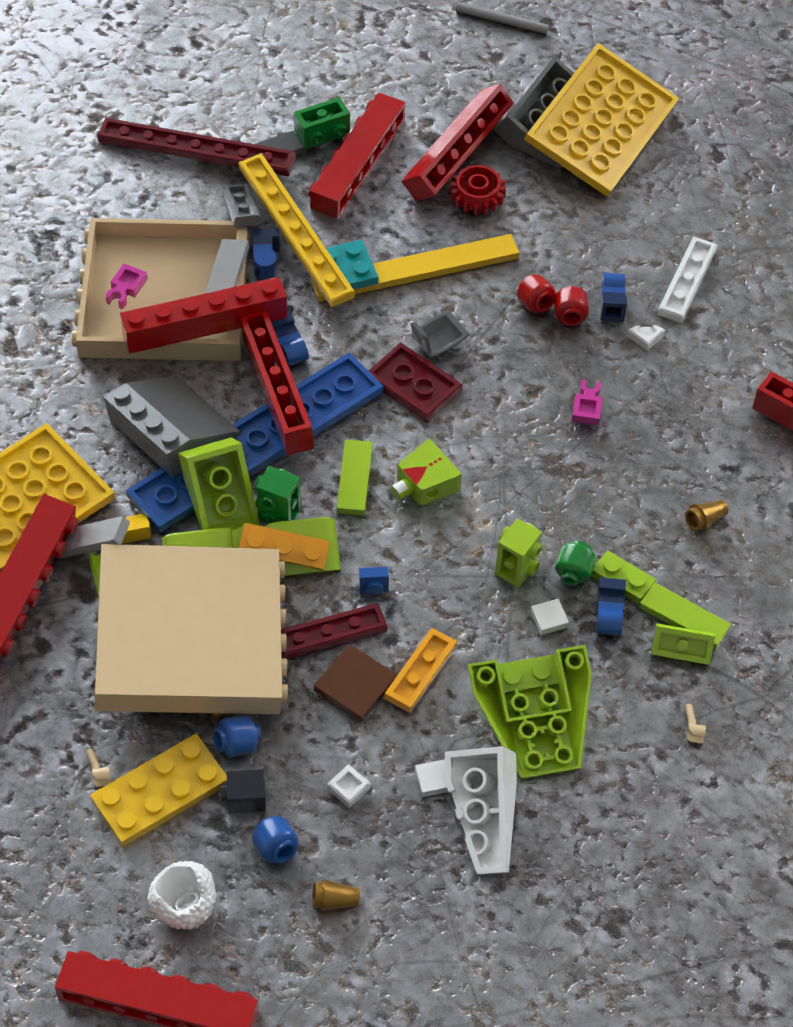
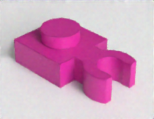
M123 263L110 282L111 289L106 293V303L110 305L112 300L119 299V309H123L127 305V296L135 298L148 280L147 272Z
M583 379L581 381L580 394H575L571 422L599 426L603 397H599L601 382L597 381L596 387L589 389L586 387V380Z

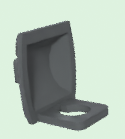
M449 310L431 318L421 326L415 320L410 322L411 336L430 358L449 351L470 335Z

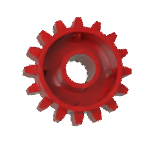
M473 165L463 170L460 169L459 174L453 175V181L450 182L451 201H456V208L463 206L464 213L473 210L474 215H477L478 211H482L484 215H487L488 209L495 212L497 211V205H503V199L506 196L505 179H500L499 172L496 173L492 168L482 165Z

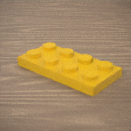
M196 733L90 794V798L118 842L124 847L221 790V783H227V775Z

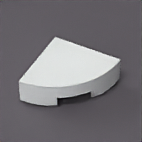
M640 325L630 328L627 332V337L647 351L665 335V329L656 325L652 327H640Z

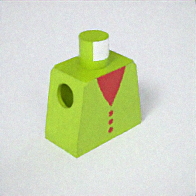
M429 438L399 462L397 466L398 482L392 485L390 490L398 501L410 495L418 505L423 506L460 491L462 473Z

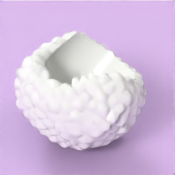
M178 861V863L167 866L150 884L147 897L149 910L158 920L169 925L171 928L175 927L177 930L181 928L184 930L198 928L212 914V909L216 902L215 884L212 874L207 868H204L203 864L193 861Z

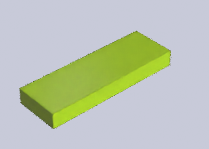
M345 439L337 514L365 516L373 442Z
M655 582L640 602V609L671 626L715 634L713 646L715 650L731 627V623Z

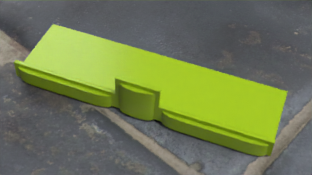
M317 517L273 522L263 526L330 541L323 571L285 563L284 576L341 570L335 519ZM243 526L234 530L217 528L172 533L162 537L163 546L239 548Z

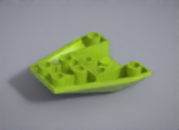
M586 645L556 649L553 655L499 664L498 659L467 665L473 696L501 746L516 753V772L520 779L581 768L592 677Z

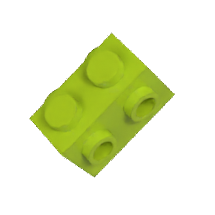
M518 518L511 527L506 526L499 537L495 575L520 588L529 575L534 576L541 563L538 557L543 548V545L540 544L542 532L534 525L525 523Z

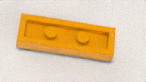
M244 523L239 548L279 549V561L323 571L330 541Z
M431 627L385 692V700L411 713L456 649L457 641Z

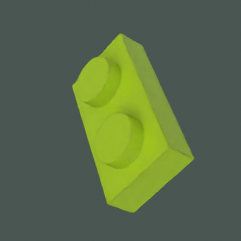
M608 550L594 566L591 574L597 580L600 577L626 580L625 597L639 605L654 582L656 583L654 577Z
M656 623L651 655L710 665L715 634Z

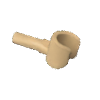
M686 704L685 709L688 718L686 738L690 742L703 744L706 726L696 724L692 704Z
M88 749L86 754L91 763L94 785L96 787L106 786L111 783L110 768H100L94 750Z

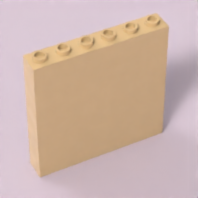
M91 218L90 227L85 229L84 234L87 248L82 250V263L85 264V268H80V284L83 285L82 289L77 290V304L80 305V309H75L74 316L77 330L72 331V346L77 347L78 357L241 361V328L129 354L122 334L120 312L204 294L222 239L248 241L249 244L248 226L234 227L233 221ZM248 252L237 286L246 284ZM123 263L147 272L148 280L135 298L127 296V305L123 309H119V299L112 300L110 305L106 303V293L111 289L110 282Z
M101 544L95 711L280 714L282 702L287 703L288 685L282 684V677L287 676V659H281V652H286L287 637L286 634H281V627L286 625V609H280V602L285 603V585H280V579H284L285 561H279V549Z

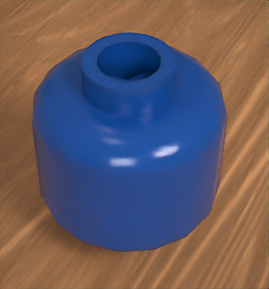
M247 715L221 719L217 728L213 731L215 747L226 757H237L254 752L257 742L261 739L259 725L253 723L252 719Z
M271 816L258 823L252 835V842L267 862L284 863L295 855L299 844V837L285 818Z

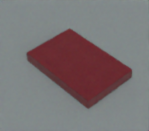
M401 342L369 370L384 386L383 393L426 423L462 391L463 384Z

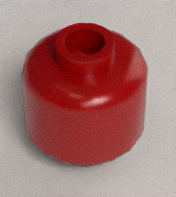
M533 274L520 282L516 296L518 301L531 313L539 314L553 306L556 291L554 286L541 275Z
M567 286L556 293L554 307L555 316L559 322L575 326L587 319L589 315L588 295L583 289L576 286Z

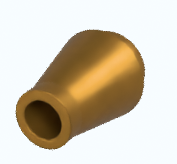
M722 499L714 502L693 504L685 512L686 523L693 531H704L728 514V506Z
M322 879V882H314L312 891V906L314 908L326 911L359 906V887H350L326 879Z

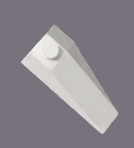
M503 746L445 752V783L449 793L452 794L456 806L455 812L463 826L466 835L465 841L476 873L478 875L509 873L517 786L516 753Z

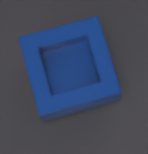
M388 567L359 568L360 594L376 595L381 592H389Z

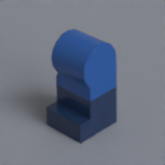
M279 228L253 229L255 275L262 280L274 278L277 274V256L275 252H280Z
M603 273L600 295V320L624 322L627 307L625 274ZM606 307H618L619 311L617 313H609L606 311Z
M291 312L287 313V318L271 321L288 366L308 360L307 346L294 324Z
M600 577L597 589V634L621 636L626 580Z

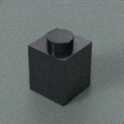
M264 769L226 771L227 783H221L222 802H228L229 814L266 812Z

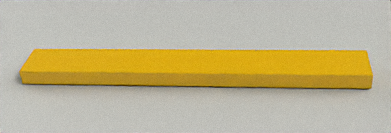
M261 153L239 162L240 171L330 307L332 308L355 298V291L263 154Z
M512 234L373 263L379 277V284L355 289L354 291L355 294L515 260L519 259L520 252ZM311 278V284L318 302L327 301Z

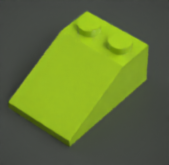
M231 437L178 452L184 481L201 530L217 528L234 530L244 526V523L260 524L241 442Z

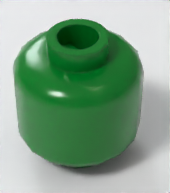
M576 540L562 546L555 564V570L564 583L575 586L578 583L589 581L597 560L589 544Z

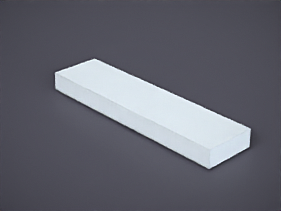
M693 236L658 308L657 315L683 323L716 253L718 244Z

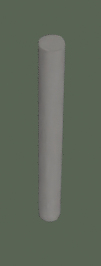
M461 2L456 4V12L547 34L549 31V25Z

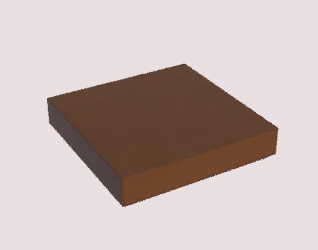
M349 644L313 685L315 692L362 722L383 698L385 692L397 677V674Z

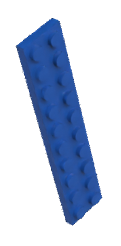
M350 352L296 385L312 425L313 437L382 394L384 387ZM267 403L232 424L241 434L235 440L242 443L249 477L286 454ZM161 468L126 490L130 501L142 514L147 516L148 521L159 533L195 512L182 472L172 478Z

